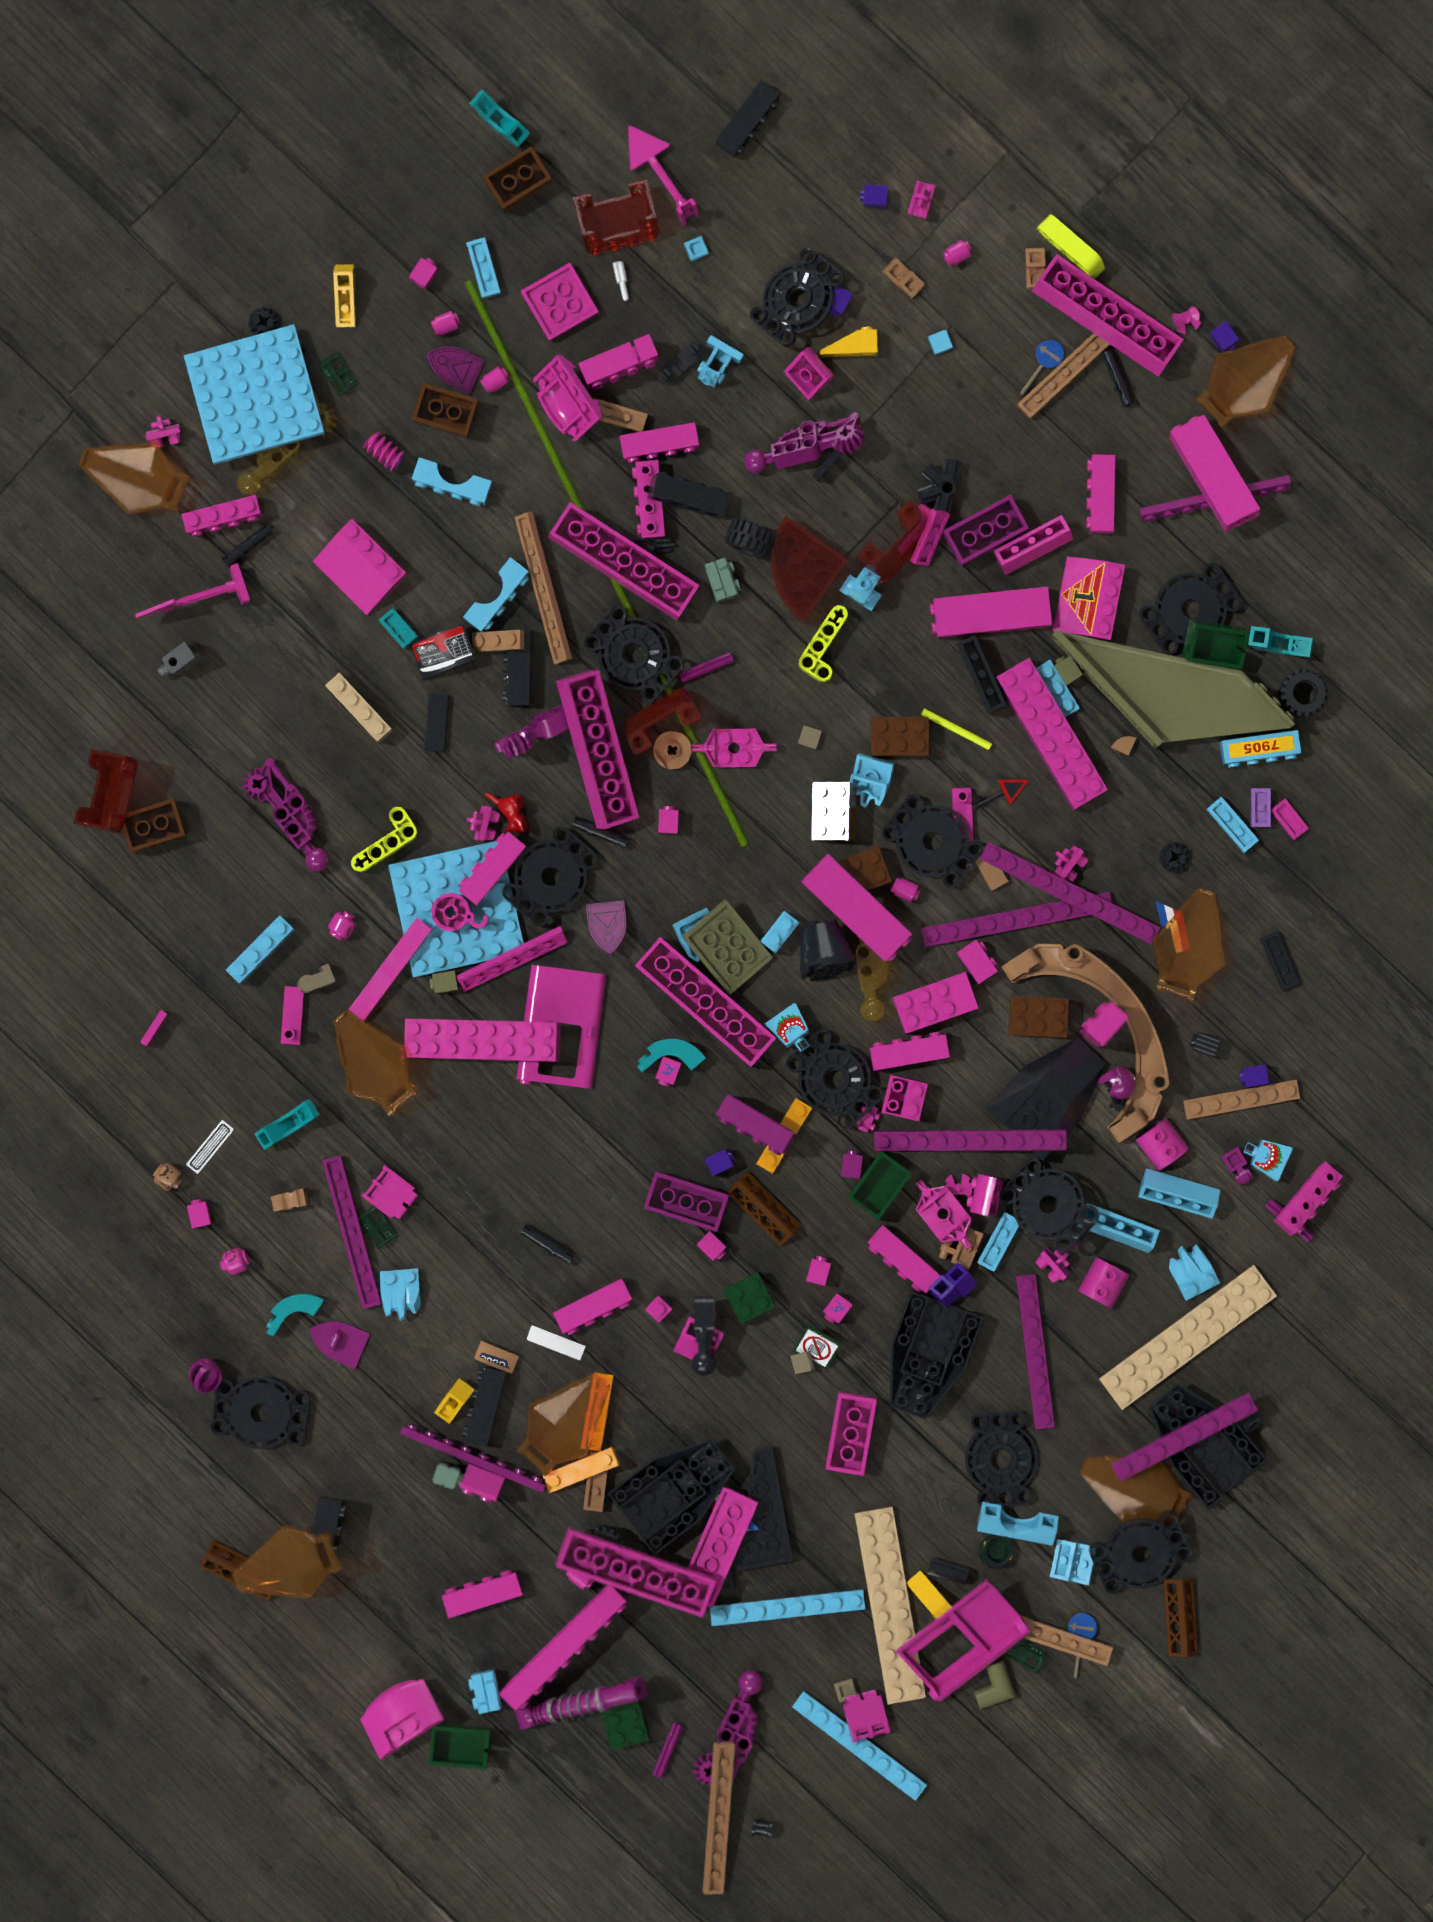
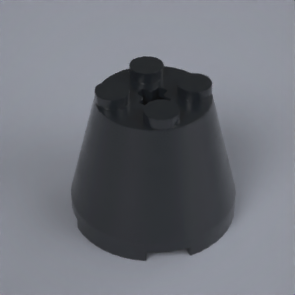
M828 919L823 923H818V921L807 923V927L801 932L800 974L802 979L807 977L810 978V981L830 980L838 978L837 975H841L845 971L851 973L858 968L857 959L839 923H837V919Z

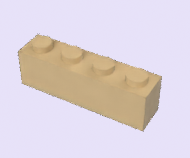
M340 673L325 685L378 743L393 731Z

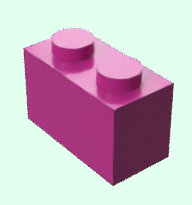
M975 940L956 954L978 985L998 972L996 970L998 965L992 957L988 958L985 953L987 949L982 941L978 943Z

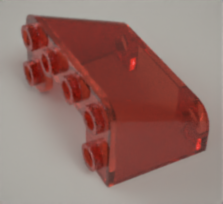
M647 179L628 184L630 191L628 195L593 203L591 193L573 197L587 253L597 255L600 252L617 250L620 247L633 246L644 241H653L659 236L657 216ZM637 187H643L642 189L634 190ZM587 200L586 203L579 204V202Z
M910 499L896 513L899 516V523L906 531L888 551L883 554L870 541L856 556L855 561L860 566L868 568L881 577L878 582H888L912 557L920 536L925 529L927 521L918 506Z
M685 688L677 689L624 721L623 729L628 744L635 756L641 755L652 746L646 729L677 712L685 727L705 718L689 690Z
M91 749L88 763L91 769L98 771L90 808H78L73 824L119 833L125 823L137 772V761L129 756Z

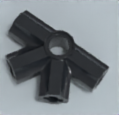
M945 458L942 472L932 463L922 472L920 476L930 484L917 489L922 505L936 501L935 510L946 511L950 514L961 466L960 461ZM944 484L952 486L950 493H945L942 490Z

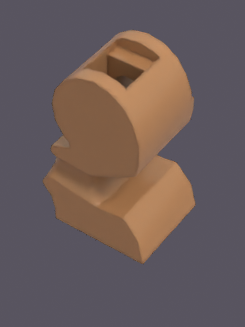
M306 1188L270 1197L273 1212L309 1205Z

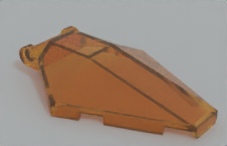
M1282 335L1277 338L1249 344L1240 349L1217 354L1207 390L1196 400L1199 404L1202 403L1217 419L1218 425L1221 428L1234 418L1267 413L1295 351L1294 345Z
M155 442L140 443L138 445L124 444L100 446V448H85L79 462V466L129 515L161 508L177 513L186 483L191 478L184 473L178 472ZM177 478H178V479H180V480H179V482H178L177 488H176V490H175V493H174V495H173V498H172V500H171V503H168V502L170 501V499H171V496H172L173 491H174V489H175V486H176V484H177Z
M1198 888L1151 941L1159 972V979L1155 990H1164L1192 1002L1197 987L1225 965L1224 951L1221 946L1222 934L1219 909H1217L1215 893ZM1165 980L1183 987H1189V991L1167 984Z
M344 1011L333 1020L337 1035L335 1041L341 1066H344L346 1074L344 1080L347 1093L380 1104L385 1112L392 1117L396 1110L412 1096L415 1097L419 1094L418 1088L411 1082L405 1046L350 1011ZM404 1089H407V1091L401 1097H399L394 1103H389L390 1100L394 1099Z
M595 1372L584 1379H580L555 1391V1393L529 1404L526 1440L520 1445L517 1452L527 1457L541 1470V1474L545 1477L552 1471L555 1465L587 1456L610 1385ZM531 1444L549 1460L547 1465L528 1449Z
M1124 1456L1086 1457L1079 1474L1122 1523L1136 1518H1148L1159 1521L1161 1513L1172 1511L1178 1494L1181 1496L1174 1509V1514L1179 1519L1187 1500L1192 1496L1191 1493L1177 1486L1162 1461L1120 1482L1111 1463ZM1167 1516L1163 1523L1169 1525L1173 1522L1174 1518L1171 1517L1169 1520Z
M284 1525L232 1573L238 1592L311 1598L329 1573L343 1569L330 1541V1532L315 1536ZM319 1542H323L327 1555L331 1562L330 1566L327 1565L326 1559L324 1557Z

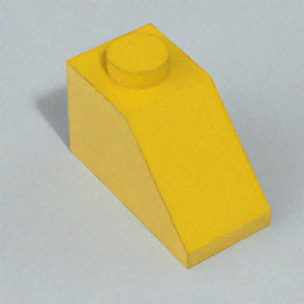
M459 1378L434 1413L450 1424L474 1389Z

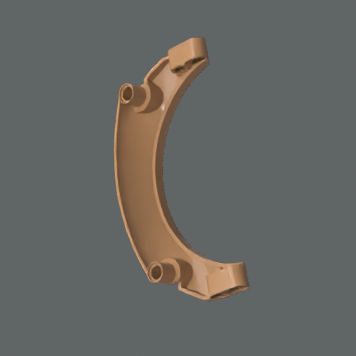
M1037 944L1003 965L1001 968L1011 983L1039 975H1057L1079 980L1098 990L1129 1017L1125 1022L1134 1044L1136 1088L1133 1094L1128 1097L1120 1113L1109 1124L1108 1129L1119 1143L1154 1119L1162 1100V1095L1159 1092L1165 1090L1169 1085L1168 1072L1163 1050L1152 1021L1142 1003L1129 986L1109 966L1079 945H1071L1063 950L1061 944ZM1071 948L1078 950L1079 956L1077 959L1069 956ZM1157 1077L1164 1079V1085L1161 1088L1155 1085Z

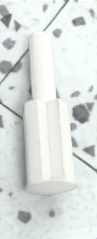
M618 261L612 265L617 283H620L623 300L627 301L629 297L625 284L627 278L623 261Z

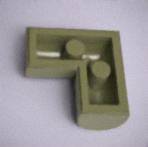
M1004 1660L989 1664L986 1667L991 1685L973 1690L980 1709L1016 1697Z

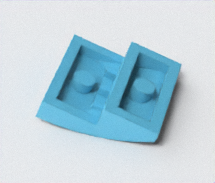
M1058 1539L1050 1577L1090 1585L1094 1568L1088 1551L1090 1545ZM1096 1547V1548L1093 1550V1552H1092L1093 1555H1095V1556H1096L1098 1547Z

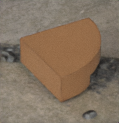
M1131 736L1122 737L1114 742L1111 749L1129 756L1136 738Z

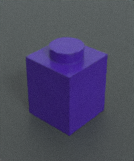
M865 184L864 190L860 191V201H863V207L886 209L888 186Z
M841 287L833 290L834 299L829 314L834 317L843 316L853 297V293Z
M1226 321L1208 335L1221 353L1225 351L1231 352L1237 347L1236 343L1239 340Z
M1266 1065L1241 1068L1242 1072L1239 1073L1240 1084H1244V1087L1269 1084Z
M725 1149L704 1159L712 1176L733 1167L732 1162L735 1161L731 1151L726 1152Z
M959 1263L944 1275L956 1287L963 1298L977 1286L970 1273Z
M943 1275L929 1287L933 1297L946 1309L960 1296L956 1287Z

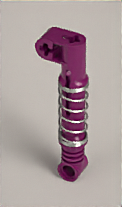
M643 1676L626 1680L617 1686L609 1688L604 1686L597 1687L596 1690L581 1691L578 1695L572 1693L569 1697L563 1695L560 1699L556 1697L551 1698L543 1704L528 1705L522 1710L518 1708L515 1713L520 1729H526L546 1722L558 1723L560 1718L565 1721L567 1717L574 1719L579 1714L583 1717L585 1713L593 1714L595 1710L604 1712L612 1706L641 1700L648 1696Z

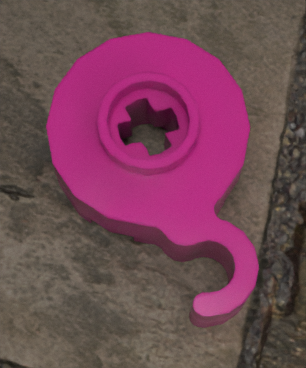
M456 893L441 895L434 901L431 915L435 924L445 931L454 932L460 930L467 923H470L476 929H482L488 923V917L484 915L483 922L476 924L474 921L475 915L470 911L467 901ZM450 907H454L456 915H452V918H449L446 910H450Z

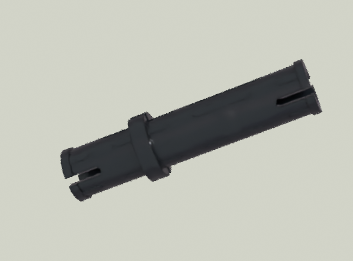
M1113 350L1102 353L1101 355L1115 386L1113 389L1117 392L1122 407L1133 404L1134 401L1128 390V382H1125Z
M266 523L239 545L236 544L231 552L221 558L222 561L230 568L231 565L241 558L244 559L249 551L274 532Z
M578 816L575 817L571 826L587 833L588 836L598 837L625 849L629 837L609 829H598L594 821L589 822Z
M525 1224L520 1232V1235L548 1251L552 1257L555 1256L561 1259L567 1265H569L575 1255L560 1246L559 1242L555 1243L528 1224Z

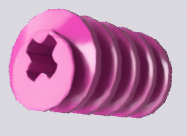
M380 431L368 438L362 449L368 446L367 453L373 452L372 457H379V463L386 461L384 467L388 468L391 466L390 472H393L402 462L404 451L397 453L398 446L390 448L392 441L385 443L386 436L380 439Z

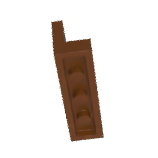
M748 1171L726 1192L780 1247L802 1226ZM738 1187L743 1192V1196H739L734 1189ZM749 1202L754 1203L757 1206V1210H753L749 1206ZM763 1216H767L771 1224L766 1223L763 1220ZM776 1230H781L786 1236L782 1239Z
M214 1540L206 1551L200 1568L268 1602L282 1575ZM207 1560L215 1563L216 1566L206 1563ZM225 1570L231 1571L233 1575L226 1573ZM242 1578L249 1580L250 1583L244 1582ZM259 1587H263L269 1590V1592L266 1593L262 1591Z
M1194 1577L1164 1579L1169 1657L1199 1655ZM1170 1583H1176L1177 1592L1175 1595L1171 1592ZM1174 1602L1178 1606L1176 1614L1172 1611V1604ZM1175 1621L1179 1625L1178 1633L1173 1630ZM1176 1641L1181 1646V1652H1175L1174 1644Z

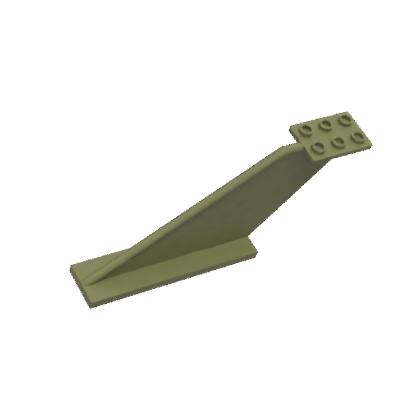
M1059 629L1051 636L1053 641L1068 657H1072L1083 673L1155 749L1164 742L1290 729L1295 725L1293 722L1294 717L1288 711L1284 712L1280 708L1281 704L1275 697H1269L1267 688L1262 683H1253L1241 670L1190 662L1185 658L1061 632Z

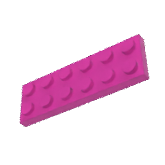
M726 1486L722 1488L688 1566L689 1569L712 1576L716 1580L707 1604L710 1608H713L759 1504L758 1501Z

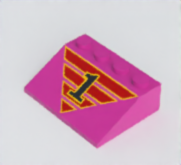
M1067 556L1053 632L1059 629L1061 632L1109 642L1112 636L1125 565Z

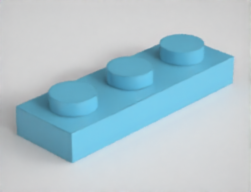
M485 237L466 242L482 299L501 294Z
M1051 660L1036 668L1065 718L1080 709L1055 670Z
M1222 797L1206 809L1243 853L1259 841Z
M1006 1212L1003 1213L977 1263L993 1272L995 1271L1019 1227L1015 1217Z

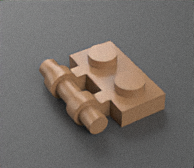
M969 1228L966 1235L973 1244V1247H969L970 1249L966 1250L963 1244L959 1242L957 1248L953 1249L951 1248L953 1242L941 1244L939 1257L946 1260L948 1253L953 1254L952 1263H959L962 1267L969 1269L983 1233Z

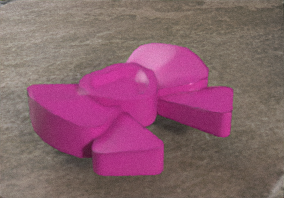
M1194 306L1181 314L1173 313L1172 321L1177 327V331L1186 334L1185 323L1191 322L1196 330L1201 324L1199 321V311Z
M952 1175L945 1180L946 1186L953 1195L963 1194L969 1197L972 1194L971 1183L969 1182L970 1177L967 1175H962L961 1184L955 1185Z

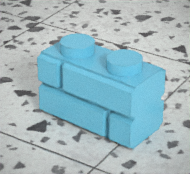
M784 911L760 942L776 954L799 922Z
M495 1669L473 1673L471 1675L472 1679H468L470 1690H474L475 1698H472L474 1710L478 1709V1713L481 1714L502 1709Z

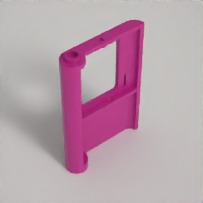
M531 965L524 1022L550 1021L579 1025L581 1027V1035L574 1078L541 1075L538 1073L539 1061H519L516 1079L520 1080V1084L531 1085V1081L592 1089L607 975Z
M986 1580L895 1651L929 1687L930 1691L928 1693L934 1701L938 1700L941 1702L1030 1634L1032 1630L998 1590ZM956 1625L972 1642L974 1647L939 1675L931 1677L913 1656L950 1626Z

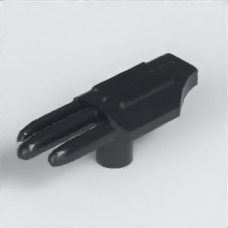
M650 538L638 539L633 542L652 555L671 551V548L656 549L657 547L675 546L674 543L656 544V542H670V539Z

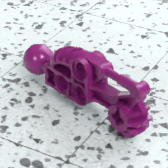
M855 412L850 414V417L831 423H826V421L815 423L812 421L803 422L797 427V430L791 429V432L787 434L785 432L782 437L779 436L777 442L771 444L772 452L766 454L761 450H751L744 458L745 468L751 473H761L769 463L775 462L777 469L816 460L821 456L824 449L831 447L837 450V452H842L843 455L847 452L851 454L854 450L858 451V447L863 446V441L865 440L862 428L859 426L861 419L858 413ZM839 426L837 430L828 433L830 428Z
M563 705L533 716L530 719L531 723L524 726L522 731L512 732L510 735L494 742L497 753L503 752L506 757H515L530 750L534 745L533 740L537 738L548 739L569 729Z
M268 758L262 768H255V775L252 776L251 772L248 771L247 775L250 778L242 779L248 783L242 785V789H248L244 793L245 796H249L252 793L250 798L252 801L255 800L256 795L259 802L268 800L274 808L272 812L274 820L299 851L302 849L306 854L305 863L307 867L315 872L326 869L329 864L328 853L322 848H315L311 843L314 837L313 834L318 829L316 826L317 819L314 818L313 810L309 809L310 805L300 792L287 781L272 758ZM271 771L286 787L284 801L273 789ZM256 781H258L259 783L262 782V783H261L262 788H260V789H258L257 787L254 788V787H255V784H254V783H255ZM296 798L302 800V804L298 808L292 806V801ZM280 810L287 812V816L283 820L277 818V813ZM292 825L299 827L298 832L294 835L288 832L289 827Z
M752 1670L742 1673L739 1677L738 1684L741 1691L738 1696H733L717 1730L719 1742H733L735 1744L734 1756L736 1761L733 1766L732 1783L737 1775L740 1764L746 1760L755 1739L754 1734L758 1731L756 1729V1726L759 1724V1720H757L758 1712L752 1709L753 1706L748 1701L751 1695L761 1690L763 1680L759 1673ZM732 1713H736L739 1715V1719L736 1722H731L729 1716ZM723 1731L731 1733L728 1739H722L720 1735ZM741 1739L748 1741V1745L744 1748L738 1746V1742ZM707 1752L705 1760L700 1755L699 1760L701 1763L694 1762L697 1768L693 1769V1773L698 1774L695 1777L696 1781L702 1779V1786L708 1781V1785L711 1788L712 1772L710 1771L706 1774L705 1768L712 1766L713 1753Z

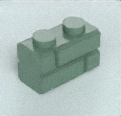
M723 558L704 565L717 603L738 596V591L741 588L738 580L733 579L732 573L735 571L731 561L728 562L727 558Z
M441 1462L437 1465L433 1483L444 1484L445 1487L453 1489L456 1485L460 1486L464 1474L461 1473L460 1467L450 1466L448 1463Z

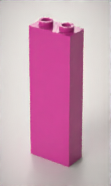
M1205 415L1195 416L1188 423L1175 426L1170 431V440L1224 532L1226 533L1258 517L1260 507Z
M1048 587L934 598L933 604H930V614L934 615L935 622L932 623V632L936 634L937 639L1051 627L1052 625Z
M826 854L801 880L818 899L883 961H891L898 954L896 950L900 946L905 947L910 942L911 933L829 854Z

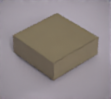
M804 725L798 744L816 750L822 731Z
M810 1351L790 1356L795 1374L815 1370Z
M852 1678L834 1683L839 1703L844 1702L845 1697L857 1694Z

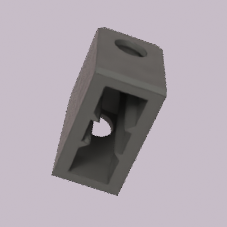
M184 641L162 658L164 664L157 668L163 678L170 673L172 675H179L203 659L204 656L194 642Z

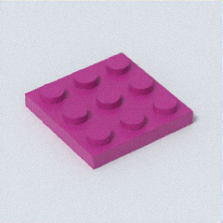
M571 263L566 264L520 291L549 341L599 313Z

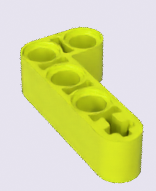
M1052 214L1037 227V230L1044 238L1093 279L1105 269L1101 257Z
M841 605L832 608L799 659L800 669L821 683L828 682L831 679L832 669L820 659L848 616L846 608ZM839 611H842L843 618H838L836 624H838L839 626L837 627L833 623V620L836 616L834 612L838 613ZM830 626L833 628L834 633L827 636L824 634L823 628ZM815 642L822 643L823 650L820 652L815 651L812 647ZM810 658L813 661V665L806 668L803 666L802 660ZM825 668L828 670L829 675L826 678H821L818 675V671Z
M394 807L390 810L389 818L396 828L394 831L352 858L351 865L357 872L367 871L417 837L418 830L403 808ZM396 811L403 812L402 820H394L393 815ZM405 828H413L414 833L411 837L404 836ZM392 837L398 840V844L394 848L388 846V840ZM374 848L381 849L382 854L379 858L372 857L371 852ZM366 853L368 854V857L373 861L371 863L368 860L363 863V868L359 866L356 867V865L358 864V859L364 860L367 858L366 856H364Z

